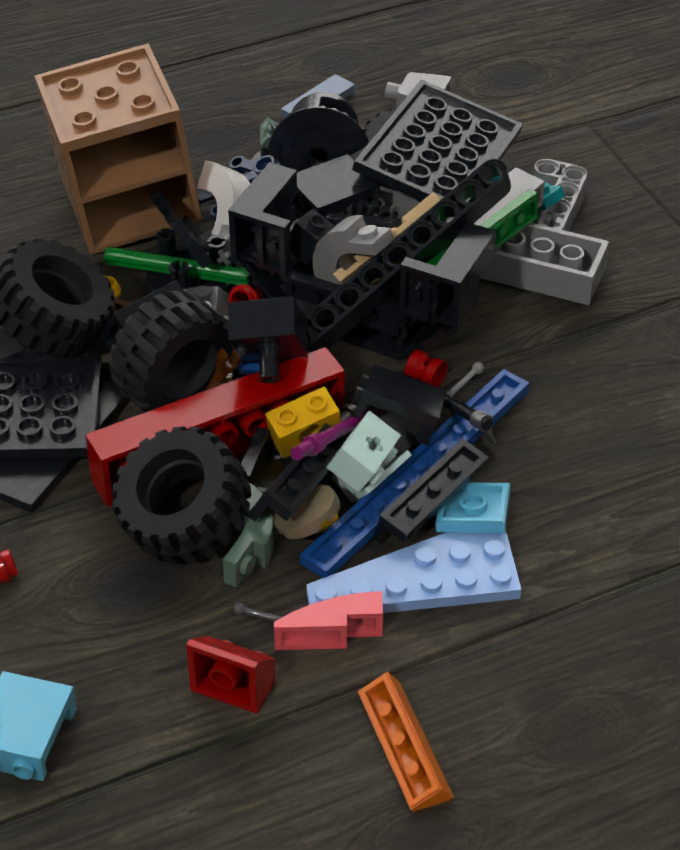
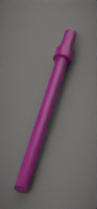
M371 405L363 410L360 419L351 416L321 433H312L306 436L301 444L291 449V456L295 460H301L308 455L315 456L322 452L329 443L353 431L368 411H371L377 417L387 411Z

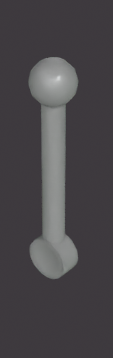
M481 362L474 363L472 370L447 391L446 394L453 396L473 376L481 374L484 371L483 364Z

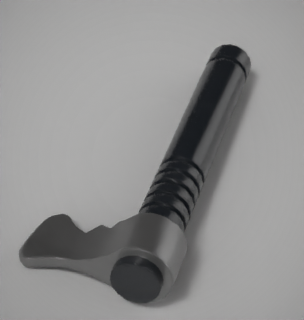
M446 394L443 407L469 421L473 427L483 432L481 434L483 438L496 445L497 441L492 434V417Z

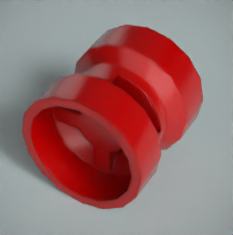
M416 349L406 363L404 375L416 380L425 381L438 388L446 376L448 363L438 357L432 359L428 353Z

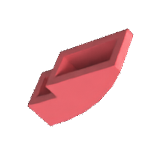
M382 591L355 593L330 598L305 606L274 621L275 650L347 649V637L383 636Z

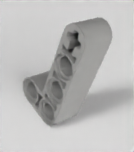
M541 159L534 165L533 176L544 180L549 185L562 186L565 197L547 210H543L538 224L570 231L585 197L587 171L578 165L551 159Z

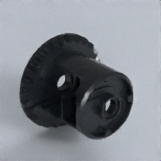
M317 92L302 98L294 106L292 112L284 120L280 121L270 138L268 155L279 160L281 166L300 172L346 154L350 156L365 148L369 143V139L363 127L359 125L354 108L347 100L333 93Z

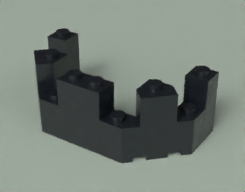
M269 162L228 210L231 260L239 269L244 267L253 277L251 283L265 299L278 298L279 296H294L297 300L319 305L341 285L315 277L314 273L309 272L313 262L307 266L291 253V230L299 219L290 223V220L280 218V215L297 196V170ZM466 222L436 266L405 257L400 266V288L347 332L339 341L399 360L407 356L412 350L425 348L435 343L440 337L457 333L478 302L479 278L495 255L496 230ZM358 299L350 300L346 306L355 304ZM334 320L325 321L322 327L331 325Z

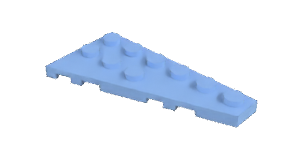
M506 530L505 533L445 532L306 584L308 605L338 596L382 591L383 613L521 599L522 590Z

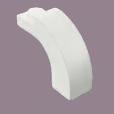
M205 161L197 189L214 195L217 202V217L211 236L220 235L225 237L226 248H230L228 210L248 188L250 182L243 174L211 161Z

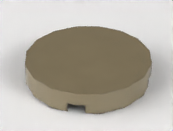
M317 485L287 521L277 513H274L273 524L279 534H283L285 538H305L322 529L320 524L326 519L330 523L335 518L340 509V500L330 486Z

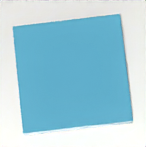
M468 482L437 512L436 532L505 533L511 494L510 483Z

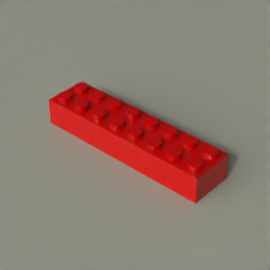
M324 347L308 353V357L294 358L280 363L279 382H260L258 371L87 433L85 436L91 481L106 506H111L115 499L112 496L113 484L119 481L116 478V474L120 466H125L127 462L125 457L131 450L135 452L140 447L139 443L145 438L150 440L156 437V432L165 429L167 432H171L173 427L185 426L188 431L190 427L203 428L205 432H212L217 435L236 458L246 454L256 428L268 429L265 413L325 386L340 411L344 406V369L329 350ZM270 437V444H274L273 440Z

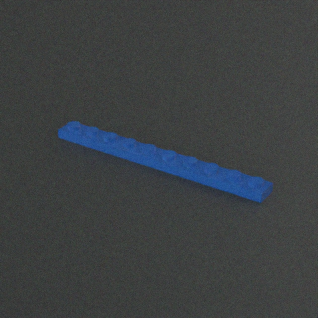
M503 369L465 404L490 415L493 419V426L529 392L530 383ZM454 413L432 434L428 446L420 444L404 463L369 494L362 497L300 554V564L321 578L333 575L374 537L379 515L462 438L472 445L482 436L483 432L473 427L466 419Z

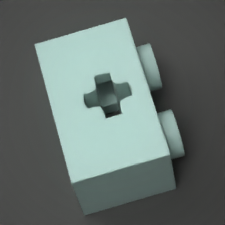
M368 411L326 468L359 493L367 482L373 486L383 474L385 469L380 465L387 466L398 452L393 446L401 435L371 411Z

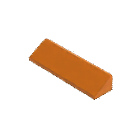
M387 671L357 691L410 810L415 812L453 799L454 796L401 683Z

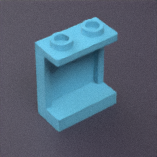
M5 671L2 672L0 676L1 772L14 774L16 777L24 780L36 779L44 781L47 775L45 761L64 719L72 721L77 710L73 686Z

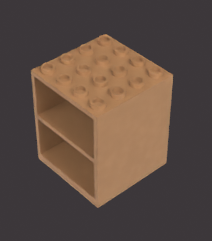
M149 43L34 75L63 184L90 255L104 252L107 247H118L155 236L157 231L160 232V229L163 228L172 229L165 220L164 214H161L149 197L157 189L164 195L181 218L187 215L194 224L202 222L180 109Z

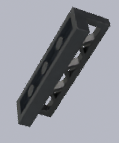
M325 423L317 433H321L331 426ZM343 436L326 445L325 449L315 456L308 455L301 460L293 459L267 488L247 516L255 522L269 507L287 521L330 471L326 467L346 439Z
M462 438L379 515L373 539L382 545L393 534L405 543L487 465L489 457Z

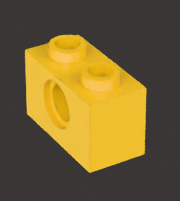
M325 386L265 413L270 437L283 459L291 455L293 447L301 444L306 436L317 433L325 423L332 427L341 422L340 411Z

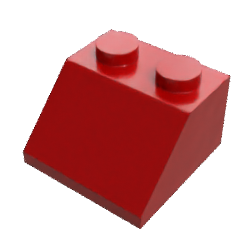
M211 636L189 639L186 649L190 691L258 714L276 681L275 658L269 657L263 652L252 651L237 646L228 640H219Z

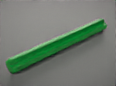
M107 247L104 253V261L109 265L170 274L169 265L173 261L180 260V269L182 270V262L186 261L189 265V277L237 285H248L251 278L250 273L244 267L239 269L237 266L219 265L218 263L211 262L202 269L197 261L193 259L115 247Z

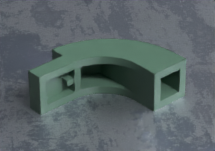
M249 483L251 485V497L247 499L250 503L249 512L263 495L251 483ZM269 507L255 522L248 516H242L241 520L244 524L239 530L241 535L223 559L224 583L237 587L244 576H249L252 573L255 565L266 569L274 549L273 514Z

